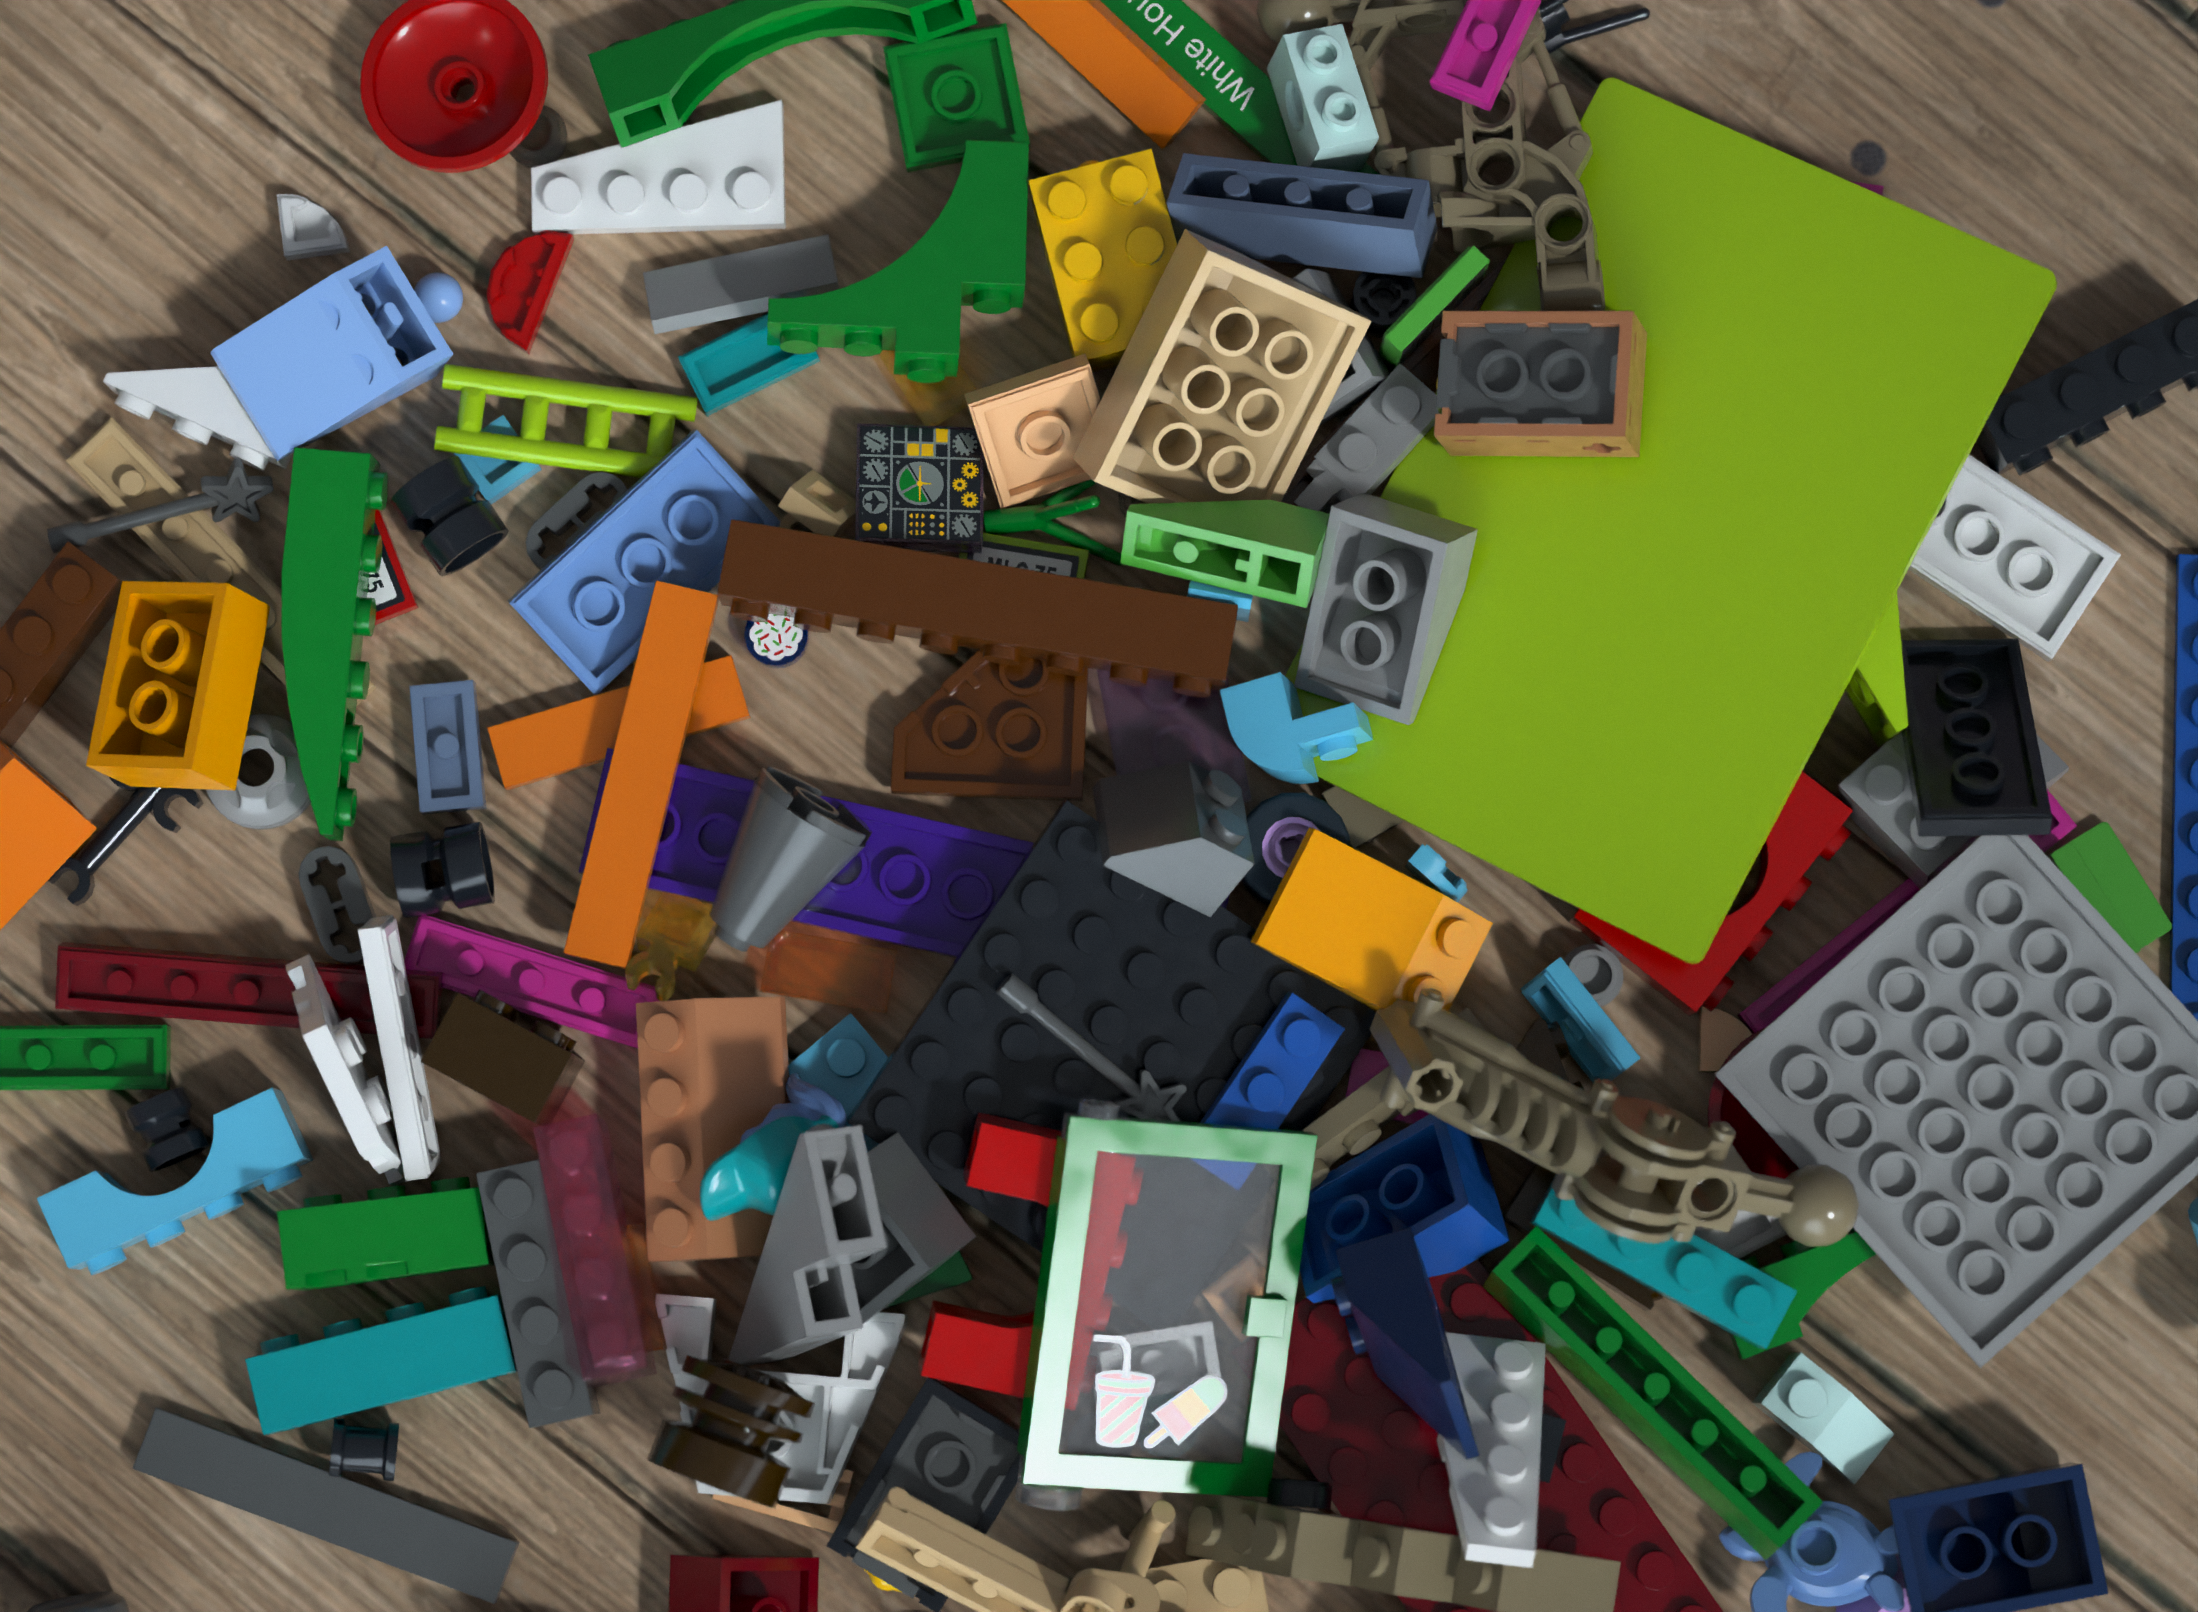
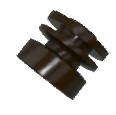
M687 1355L681 1370L708 1381L707 1387L702 1395L675 1386L672 1396L697 1411L694 1421L691 1424L676 1420H662L647 1460L724 1492L761 1505L776 1508L791 1468L780 1459L766 1452L770 1439L788 1443H801L804 1434L777 1423L779 1415L783 1409L810 1419L815 1403L804 1399L784 1380L725 1358L699 1359Z

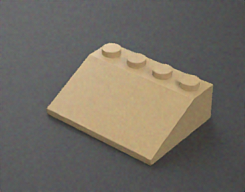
M1185 229L1073 459L1094 482L1147 504L1268 499L1281 502L1372 321L1368 317L1235 250Z

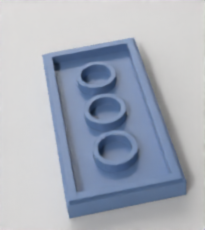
M694 429L516 592L508 602L594 695H597L637 658L656 580L709 592L720 581L731 519L779 527L780 521L700 432Z

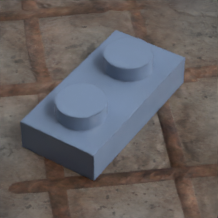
M473 680L409 686L420 813L426 815L486 809L476 683Z

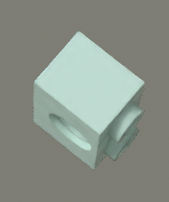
M1343 24L1283 35L1267 66V71L1297 165L1351 172L1362 170L1379 139V135Z

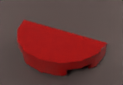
M548 230L540 232V235L524 238L513 247L510 245L506 248L491 269L486 295L493 321L509 343L528 355L574 242L573 234Z

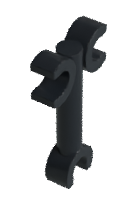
M110 777L111 781L121 789L135 792L74 858L70 857L52 875L48 882L54 884L63 873L75 871L79 877V884L67 899L76 906L85 903L92 896L95 888L93 874L152 810L156 821L163 828L177 833L181 827L169 816L168 808L170 803L176 798H186L190 804L199 809L204 804L200 795L194 789L130 787Z

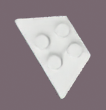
M310 954L286 964V971L296 988V991L292 992V996L299 1015L298 1020L302 1036L359 1154L366 1161H369L379 1174L385 1173L391 1187L404 1182L405 1176L398 1139L390 1122L391 1116L389 1112H392L389 1092L379 1075L371 1079L367 1075L362 1064V1054L366 1053L367 1049L355 1022L351 1017L343 1021L341 1020Z

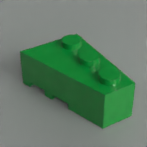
M469 1177L432 1181V1193L407 1196L405 1186H392L367 1190L368 1200L343 1203L342 1194L324 1195L303 1199L304 1208L277 1211L286 1289L310 1291L495 1266L479 1187L470 1188Z

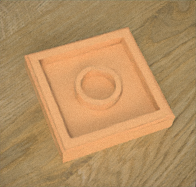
M1086 354L964 394L1001 509L1091 479L1073 459L1101 401Z

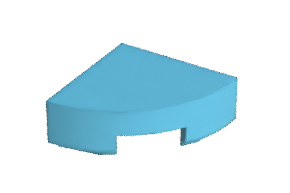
M1422 844L1408 860L1405 867L1428 887L1459 902L1468 891L1466 882L1451 872L1445 865L1446 861L1428 844L1426 846Z

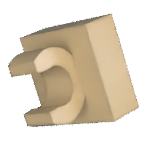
M813 469L790 486L778 507L788 513L782 518L779 525L780 528L793 530L800 522L813 533L838 537L848 529L859 514V503Z

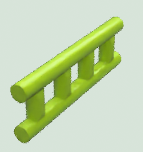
M445 364L442 389L461 391L456 428L437 426L434 450L641 478L672 450L675 420L695 422L698 397ZM486 394L524 399L520 436L482 432ZM549 403L587 408L583 445L545 440ZM613 411L650 416L646 453L608 448Z

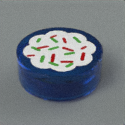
M769 614L767 622L747 621L744 638L750 654L757 662L769 668H785L800 660L806 652L809 643V631L793 626V617Z

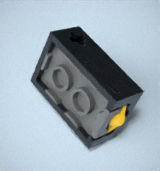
M928 1377L826 1546L845 1558L847 1556L853 1558L852 1562L866 1571L877 1588L885 1591L895 1590L902 1592L912 1599L917 1597L920 1599L919 1603L934 1612H940L949 1598L948 1596L856 1549L859 1539L872 1514L890 1489L894 1487L903 1488L910 1496L986 1535L1022 1476L1024 1456L1017 1451L1019 1430L938 1380Z

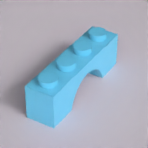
M275 1088L267 1089L214 1114L213 1141L210 1153L199 1172L190 1181L176 1190L160 1195L143 1196L123 1187L107 1172L95 1170L38 1197L37 1201L68 1269L81 1270L88 1267L91 1275L101 1273L127 1260L123 1249L145 1239L150 1248L158 1246L185 1233L182 1222L205 1211L208 1220L215 1219L244 1205L240 1196L242 1193L264 1184L267 1192H272L303 1177L299 1167L312 1161L313 1157L282 1090Z

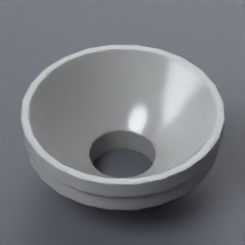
M250 715L242 756L252 749L267 751L274 762V771L271 778L260 786L252 787L244 784L238 776L235 791L208 789L206 791L215 808L228 820L245 828L256 830L274 829L286 825L299 817L311 802L300 767L292 722L274 715Z

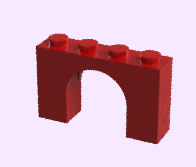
M1802 771L1760 850V872L1753 893L1739 910L1724 918L1706 955L1699 963H1686L1581 909L1576 911L1569 920V923L1597 945L1611 951L1616 955L1620 963L1688 1016L1696 1013L1701 1006L1712 1012L1734 984V981L1726 976V973L1740 956L1751 962L1773 934V931L1765 925L1780 905L1790 912L1808 890L1813 881L1807 878L1804 873L1819 855L1826 861H1829L1847 840L1852 831L1845 827L1843 823L1853 810Z
M978 1112L963 1173L966 1186L1031 1200L1048 1207L1057 1136L1066 1137V1132ZM1097 1151L1065 1408L1074 1409L1078 1391L1088 1393L1092 1383L1096 1355L1087 1353L1093 1329L1103 1331L1106 1325L1111 1303V1292L1102 1290L1108 1266L1118 1268L1120 1265L1127 1231L1118 1228L1123 1204L1134 1205L1141 1181L1142 1167L1133 1165L1135 1158L1133 1154ZM933 1300L918 1360L921 1376L1024 1398L1035 1311L1022 1315H999Z

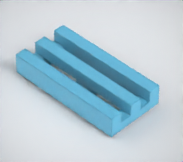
M1561 957L1520 988L1521 993L1547 1024L1554 1021L1559 1023L1570 1055L1593 1084L1597 1079L1612 1081L1640 1059V1056Z

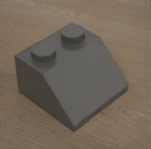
M1184 761L1099 779L1093 787L1097 821L1100 822L1098 832L1103 866L1202 914L1211 917L1255 864L1241 786L1222 771H1209L1190 761Z
M899 1133L894 1134L867 1152L887 1248L850 1264L863 1324L939 1268L976 1237Z

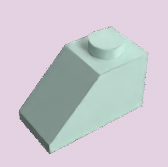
M1792 1352L1752 1402L1812 1452L1819 1454L1823 1458L1822 1460L1852 1484H1856L1894 1435L1855 1395L1801 1352Z

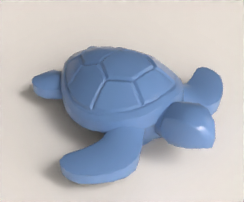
M1813 1452L1800 1453L1787 1461L1785 1465L1809 1487L1822 1467L1823 1458ZM1823 1501L1817 1510L1767 1560L1754 1550L1730 1525L1719 1534L1722 1545L1733 1556L1747 1561H1765L1768 1569L1754 1582L1750 1591L1749 1601L1752 1612H1787L1786 1603L1789 1595L1801 1602L1824 1607L1849 1604L1869 1595L1881 1608L1889 1612H1898L1905 1606L1901 1585L1892 1579L1898 1570V1562L1895 1556L1898 1554L1893 1525L1880 1532L1872 1522L1847 1505L1833 1501Z

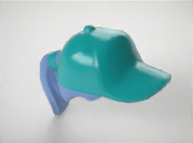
M798 1073L791 1074L786 1083V1092L790 1103L774 1105L759 1126L745 1131L741 1137L740 1144L718 1157L706 1170L700 1186V1205L704 1216L710 1221H715L746 1209H755L774 1216L799 1135L819 1124H829L834 1129L846 1127L847 1115L842 1104L819 1087L803 1081Z

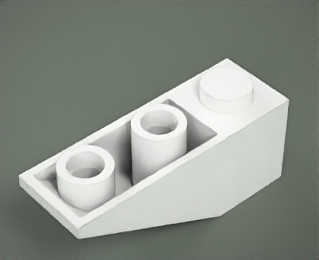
M219 366L107 373L103 380L114 393L118 394L115 401L117 406L150 420L153 411L176 420L172 430L203 445L208 444L211 436L233 446L229 454L231 457L240 458L242 463L258 470L264 471L268 462L286 469L293 455L292 453L276 461Z

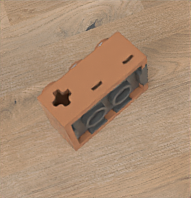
M1443 311L1441 333L1446 339H1441L1439 370L1436 382V408L1441 414H1435L1434 436L1450 456L1639 457L1647 332L1634 311Z

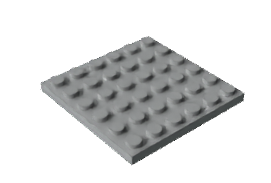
M2028 835L1980 836L1714 1074L1799 1169L1806 1165L1826 1164L1847 1176L1855 1187L1859 1202L1857 1221L1852 1228L1980 1368L2198 1175V1021Z

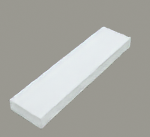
M393 915L375 917L368 920L358 930L403 1171L405 1181L426 1179L437 1168L442 1158L424 1063L420 1062L422 1053L397 920Z

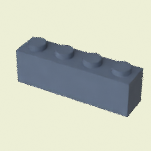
M1187 153L1182 155L1166 202L1177 244L1186 229L1251 259L1423 278L1438 229L1429 180Z

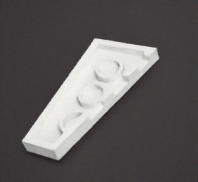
M782 100L683 126L624 148L617 144L531 168L532 231L534 235H540V232L548 230L567 234L786 229L784 108Z
M1446 1332L1480 1455L1467 1460L1438 1433L1437 1443L1441 1460L1446 1463L1450 1479L1449 1493L1465 1560L1532 1567L1536 1547L1546 1344Z

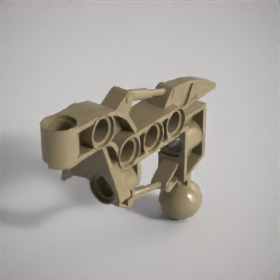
M1258 0L1257 15L1260 26L1267 36L1277 43L1280 42L1285 34L1332 26L1335 23L1353 22V31L1348 43L1379 135V139L1374 146L1376 169L1379 175L1429 180L1435 217H1442V227H1451L1455 255L1462 254L1468 246L1472 247L1473 245L1481 251L1536 239L1538 263L1536 269L1540 288L1541 311H1605L1603 274L1598 257L1597 232L1583 185L1579 181L1593 154V147L1590 137L1582 129L1565 85L1560 83L1544 43L1547 33L1541 18L1540 7L1536 11L1496 97V100L1504 101L1510 105L1506 117L1496 123H1484L1477 118L1481 108L1461 101L1464 138L1455 139V145L1431 147L1407 152L1405 147L1394 148L1384 109L1379 107L1370 70L1392 37L1453 31L1467 0ZM1533 52L1537 57L1549 87L1547 94L1565 136L1547 151L1526 139L1521 63ZM1501 161L1514 166L1511 178L1503 184L1496 186L1482 181L1484 170L1492 163ZM1574 217L1583 223L1582 229L1572 240L1565 242L1557 241L1549 236L1553 223L1560 218Z

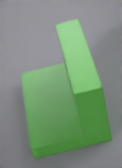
M2107 822L2099 823L2047 855L2135 953L2140 952L2141 948L2172 929V924Z

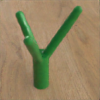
M1092 479L1064 488L1040 504L984 511V525L987 534L997 535L1041 530L1075 547L1089 550V553L1115 565H1123L1120 564V552L1051 521V519L1082 512L1100 505L1101 500L1097 495L1072 500L1096 484Z

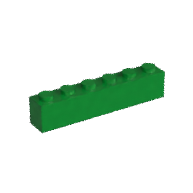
M1536 1226L1492 1270L1483 1287L1540 1343H1545L1546 1348L1765 1560L1774 1554L1823 1503L1806 1484L1540 1228Z

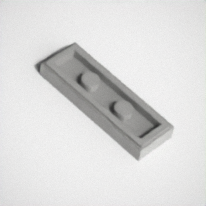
M829 235L643 272L650 317L655 334L768 311V298H797L839 289Z

